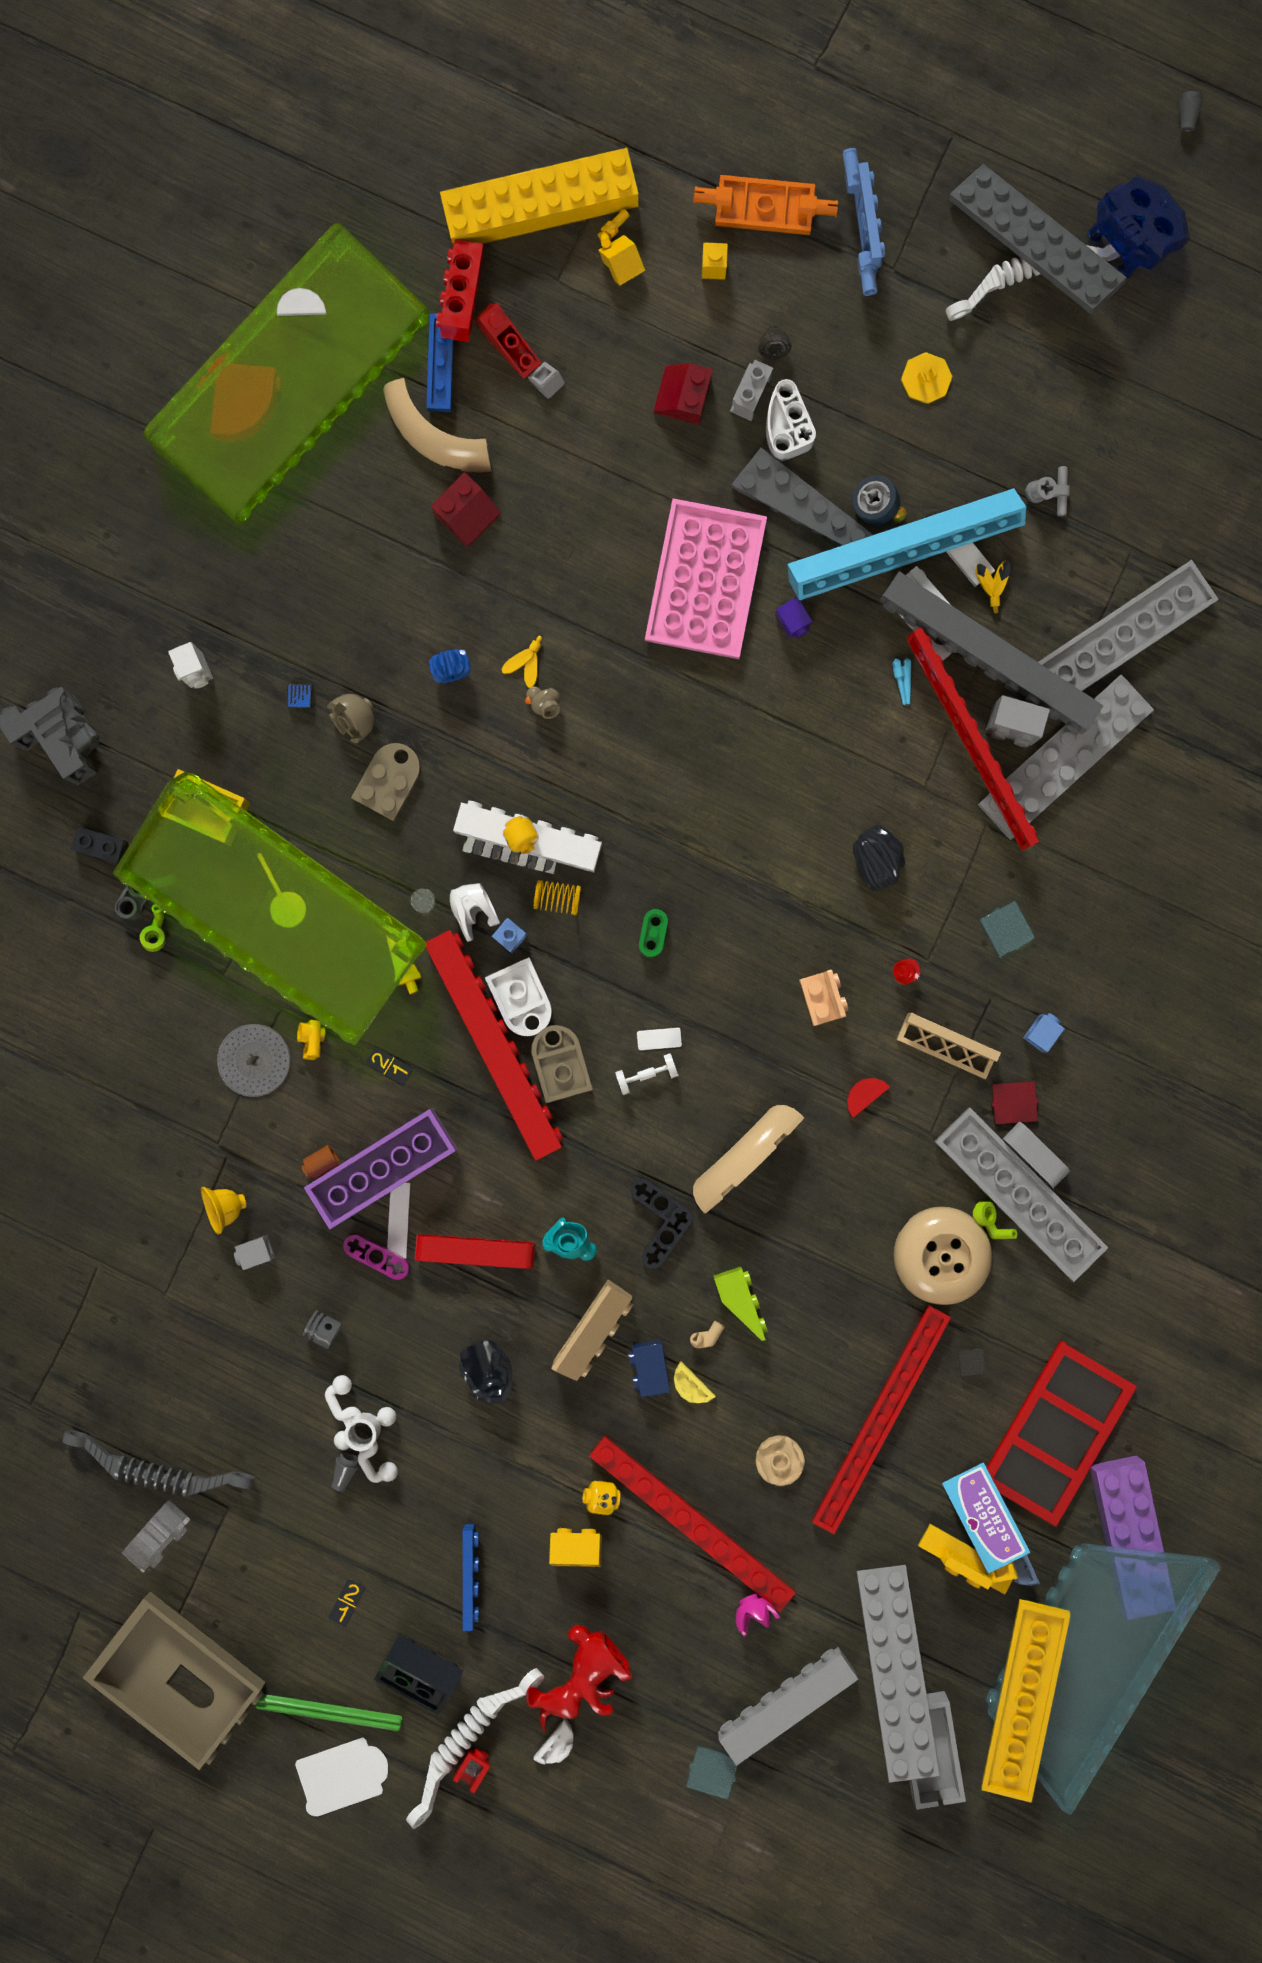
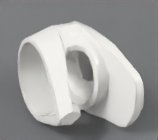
M480 883L462 885L451 890V909L459 922L467 942L473 940L472 924H476L475 916L479 911H484L489 917L488 924L490 927L500 924L493 905Z

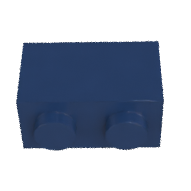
M662 1340L633 1344V1351L629 1352L631 1367L636 1366L637 1376H633L635 1391L640 1390L641 1397L670 1393Z

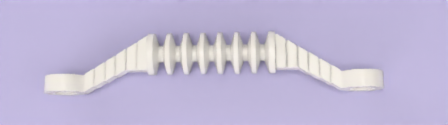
M1124 240L1116 241L1105 248L1088 246L1105 261L1114 260L1127 252ZM1017 258L1011 259V266L1008 261H1004L1002 269L998 264L994 265L990 273L968 300L956 302L945 310L947 317L950 321L967 315L988 292L1005 288V281L1011 286L1014 284V278L1017 282H1021L1023 275L1026 279L1032 277V272L1036 276L1040 273L1022 258H1020V262Z
M537 1668L531 1670L522 1679L519 1687L484 1698L480 1697L477 1700L479 1708L472 1706L470 1708L472 1715L465 1714L464 1716L466 1723L460 1721L457 1724L459 1730L453 1729L451 1731L453 1738L446 1737V1745L441 1744L438 1747L440 1753L434 1752L431 1755L422 1803L415 1807L406 1819L413 1829L419 1827L430 1816L440 1781L452 1770L450 1763L456 1765L458 1763L457 1756H464L465 1751L463 1748L469 1749L471 1747L469 1740L475 1742L478 1739L475 1732L479 1734L484 1732L481 1724L489 1726L490 1720L488 1717L496 1718L505 1703L525 1696L529 1687L537 1688L541 1684L544 1675Z

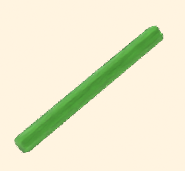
M263 1694L256 1703V1708L260 1710L399 1731L402 1724V1717L400 1715Z

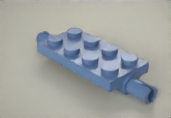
M849 148L843 151L846 173L845 181L847 193H854L862 247V252L859 253L857 262L859 275H861L863 295L870 296L877 293L876 275L878 268L882 266V258L885 257L884 243L880 242L879 239L881 220L880 218L876 219L875 211L878 210L877 195H873L872 192L874 173L873 171L869 172L868 162L858 163L857 149Z

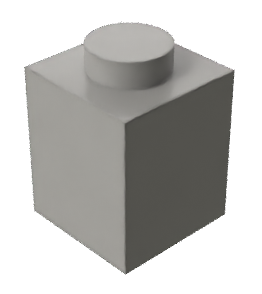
M268 1235L235 1247V1261L238 1266H242L243 1270L275 1258Z

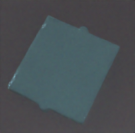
M1016 901L1001 909L996 908L995 912L980 919L999 957L1014 949L1019 950L1020 946L1035 939Z
M697 1746L693 1763L689 1765L691 1770L686 1787L728 1799L732 1782L736 1781L735 1772L737 1766L729 1755Z

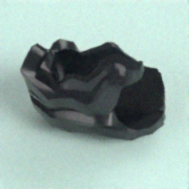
M874 825L869 830L864 831L853 844V855L859 877L870 890L879 891L898 881L900 877L899 867L903 868L906 864L904 847L890 831L880 825Z
M483 1340L481 1343L477 1342L475 1345L466 1346L460 1353L461 1361L459 1368L460 1375L470 1387L472 1395L477 1400H486L487 1403L505 1402L513 1385L511 1381L512 1366L508 1357L495 1342L490 1340Z

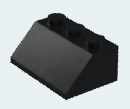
M398 1635L374 1680L439 1715L452 1697L464 1670L458 1668L456 1663L438 1657L434 1651L418 1646L411 1638Z

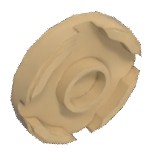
M777 1435L769 1437L761 1443L756 1453L755 1462L759 1474L765 1481L777 1486L792 1484L800 1477L805 1459L803 1451L796 1441L788 1436Z

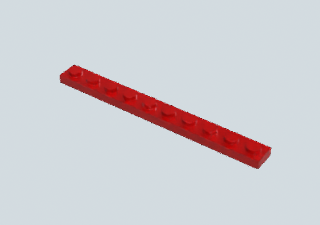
M922 627L913 631L906 640L1019 847L1023 851L1039 842L1037 832L1028 823L1022 805L1016 801L1012 786L1005 781L1000 764L993 759L989 744L981 737L978 731L977 722L970 717L965 700L958 695L954 680L946 673L943 667L942 658L935 653L930 636L923 631Z
M927 1305L812 1518L814 1524L835 1534L951 1319L947 1314Z
M604 1435L589 1454V1457L759 1596L767 1600L779 1612L782 1611L794 1596L795 1590L607 1436Z

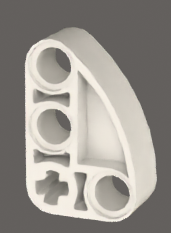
M788 379L781 380L776 385L771 397L766 420L767 444L771 456L780 462L809 451L814 444L816 436L815 428L797 386ZM781 391H788L791 396L784 398L779 393ZM795 412L801 418L794 420L790 418L789 414ZM779 443H783L788 447V449L786 451H780L777 449L776 445Z

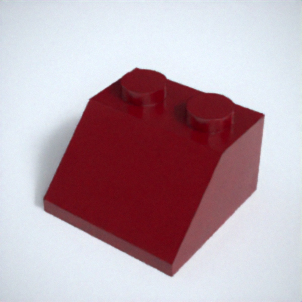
M692 363L665 366L653 413L699 425L712 380L713 369Z
M465 472L431 505L433 514L467 548L501 515V512L482 488Z

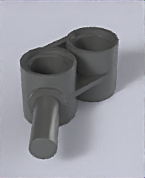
M172 874L157 879L152 877L145 878L143 876L132 877L115 904L116 913L125 919H138L143 913V906L147 899L154 895L157 888L178 883L177 875ZM144 881L146 889L143 893L139 894L137 886L140 882ZM132 902L134 909L131 914L127 915L125 906L127 903Z

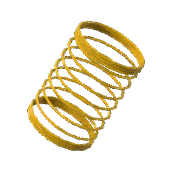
M537 881L534 898V909H538L542 887V897L540 906L541 910L543 896L547 884V899L545 911L547 910L550 889L553 884L551 902L552 911L556 887L554 890L553 882L551 883L549 888L548 881H546L543 891V881ZM557 883L558 893L556 912L558 908L561 889L563 886L561 913L563 911L565 895L568 887L566 914L568 913L570 897L573 889V903L571 914L577 915L581 886L577 885L574 898V885L571 888L569 896V884H567L564 894V884L562 883L559 892V883Z

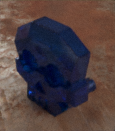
M1138 175L1128 184L1118 185L1106 193L1097 204V221L1088 231V237H1091L1096 232L1091 238L1092 241L1099 242L1104 236L1124 260L1118 267V271L1121 273L1126 269L1123 275L1127 278H1130L1133 272L1140 266L1151 270L1160 264L1169 253L1183 248L1190 240L1185 211L1164 186Z

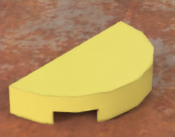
M680 1361L674 1374L675 1387L680 1396L691 1403H706L715 1398V1394Z

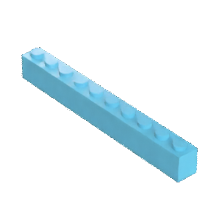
M1013 488L789 563V582L800 601L1025 525L1026 506Z

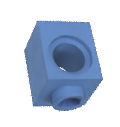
M509 918L492 935L495 940L511 953L528 936Z
M1050 1013L1048 1015L1041 1014L1023 1039L1041 1052H1048L1065 1028L1059 1025L1061 1021Z

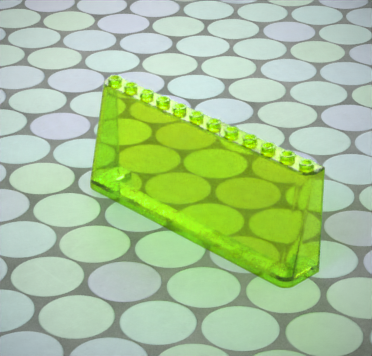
M339 222L335 223L147 425L143 436L157 453L238 525L240 521H245L251 515L252 508L257 503L260 504L266 499L268 491L273 486L281 483L286 471L289 468H294L299 463L300 456L306 450L309 451L314 447L316 439L321 433H326L331 428L333 420L338 415L341 416L347 411L349 403L354 398L361 396L367 383L379 376L381 368L386 363L394 360L397 351L402 345L405 346L412 340L414 332L427 324L430 316L429 309ZM303 288L319 296L324 303L326 315L277 316V307L282 296L288 291Z
M184 772L168 781L113 872L123 884L131 886L138 891L141 897L155 903L162 912L179 920L183 927L193 930L200 935L203 941L214 945L224 956L232 958L239 963L242 969L259 977L263 984L273 987L280 992L283 998L294 1002L304 1013L312 1015L325 1028L332 1029L340 1035L343 1041L354 1046L359 1042L427 946L426 942L415 932L198 776L189 772Z

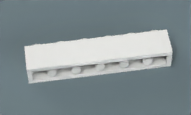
M468 801V804L461 803L453 831L456 834L509 848L503 837L506 822L518 816L528 817L515 814L514 817L507 816L504 810L492 807L490 811L483 809L480 803ZM538 820L537 824L533 823L539 839L534 845L535 849L527 854L589 872H595L602 847V842H598V837L584 834V837L574 835V830L561 827V830L551 828L552 824Z

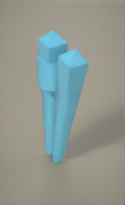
M895 658L892 663L893 672L897 680L903 705H909L911 698V660L906 658L903 661V666H901V661Z

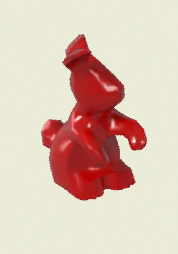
M583 1625L572 1626L567 1635L572 1642L577 1643L579 1646L574 1655L571 1678L565 1685L555 1687L547 1693H542L536 1687H529L527 1689L526 1701L530 1709L540 1708L539 1719L543 1732H546V1718L550 1714L562 1718L575 1719L580 1713V1705L583 1698L601 1716L612 1714V1706L603 1705L598 1697L607 1698L614 1694L615 1689H603L598 1685L611 1674L616 1675L621 1682L633 1678L629 1670L631 1666L628 1660L602 1630L592 1633Z

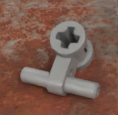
M1066 466L1058 468V485L1050 477H1043L1030 482L1025 490L1027 499L1032 503H1038L1052 497H1057V515L1066 516L1067 497L1070 496V486L1067 485L1068 468Z

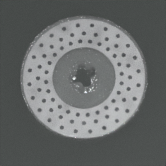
M248 1024L234 1029L222 1041L217 1055L218 1071L224 1083L234 1092L249 1097L263 1096L276 1090L286 1079L291 1063L290 1051L283 1037L274 1029L261 1024ZM251 1054L259 1056L258 1066L254 1064L249 1065L248 1061L251 1060Z

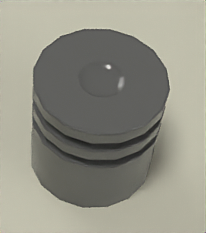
M316 1310L306 1325L302 1336H308V1340L313 1339L314 1343L328 1350L338 1335L342 1323L328 1315L324 1317V1313L319 1314V1311Z

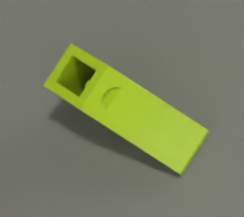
M738 1267L714 1275L713 1277L722 1303L762 1341L766 1340L764 1333L768 1332L764 1318H758L756 1310L760 1309L756 1294L752 1296L750 1294L748 1286H751L752 1282L748 1271L743 1272L742 1268Z

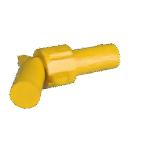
M622 209L612 221H608L601 228L602 232L597 234L603 248L610 247V240L618 233V228L630 216L625 209Z

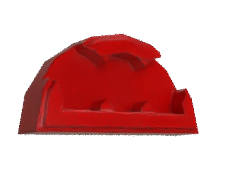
M875 1078L862 1079L855 1083L849 1090L847 1098V1109L851 1117L854 1118L890 1086L884 1081Z

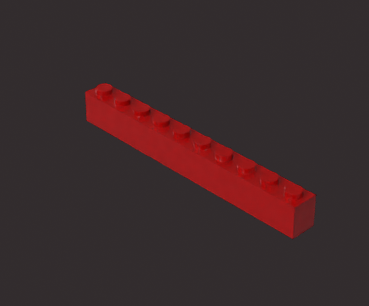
M449 930L425 942V947L535 1161L561 1148V1141L564 1138L559 1128L554 1129L549 1120L553 1119L547 1105L542 1107L539 1101L542 1095L536 1084L531 1086L527 1078L531 1074L524 1062L520 1064L516 1056L520 1053L514 1041H508L505 1033L509 1031L502 1019L498 1021L494 1014L497 1008L492 998H486L483 992L486 986L480 976L475 977L472 971L475 965L469 954L464 955L461 949L464 946L458 933L453 934Z

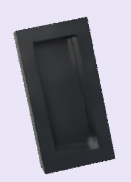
M77 827L70 850L122 865L128 841Z

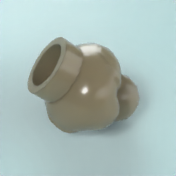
M538 687L528 689L525 702L531 704L532 710L536 714L542 715L545 719L554 718L559 714L561 698L557 690L553 688L541 690Z

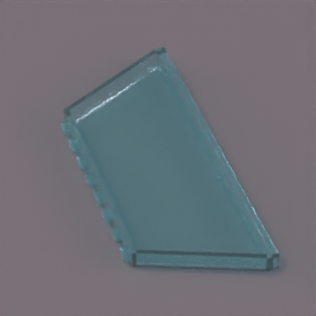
M1082 1543L1080 1546L1076 1545L1070 1555L1072 1560L1067 1567L1063 1566L1058 1575L1059 1582L1055 1588L1052 1586L1046 1595L1047 1602L1045 1605L1069 1610L1070 1620L1037 1774L1038 1780L1064 1812L1070 1815L1073 1813L1220 1571L1221 1567L1217 1561L1203 1556ZM1005 1668L1001 1670L998 1676V1685L995 1689L991 1688L986 1697L988 1714L993 1721H995Z

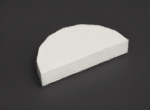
M297 288L288 291L282 296L278 303L277 316L326 315L324 303L317 294L308 289Z
M565 1718L535 1754L533 1760L541 1764H552L563 1761L569 1755L573 1747L574 1734L571 1725Z

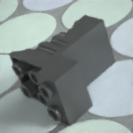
M56 687L46 693V697L39 702L34 701L25 707V711L17 706H9L0 712V729L10 744L27 752L40 743L63 779L79 786L98 773L88 755L99 745L98 739L100 736L88 724V720L82 714L84 709L77 696L65 688Z

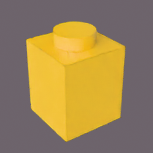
M703 243L701 279L725 280L728 244Z

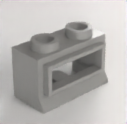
M754 360L753 364L749 363L733 398L730 412L752 421L754 410L767 382L769 383L771 380L772 367L757 360Z

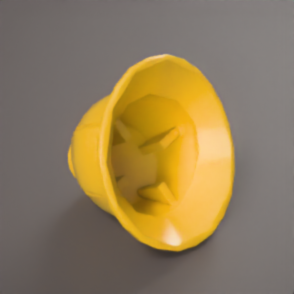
M201 1187V1195L207 1216L213 1230L219 1235L225 1226L237 1219L241 1209L246 1208L245 1197L243 1194L237 1195L234 1191L228 1189L212 1191L209 1188Z

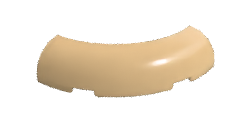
M404 378L391 381L384 386L386 404L395 425L400 430L402 436L419 453L442 466L461 469V471L491 472L486 439L455 437L431 425L413 405Z
M776 1105L770 1108L727 1153L696 1180L693 1185V1195L700 1209L706 1214L719 1203L734 1186H738L776 1149V1146L798 1126L804 1117L794 1108L786 1105Z

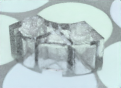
M168 1500L121 1554L142 1573L149 1566L154 1569L164 1558L161 1553L173 1539L178 1542L187 1532L184 1526L190 1521V1518Z

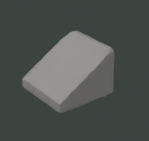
M546 362L528 377L529 381L548 399L564 385V380L559 371Z

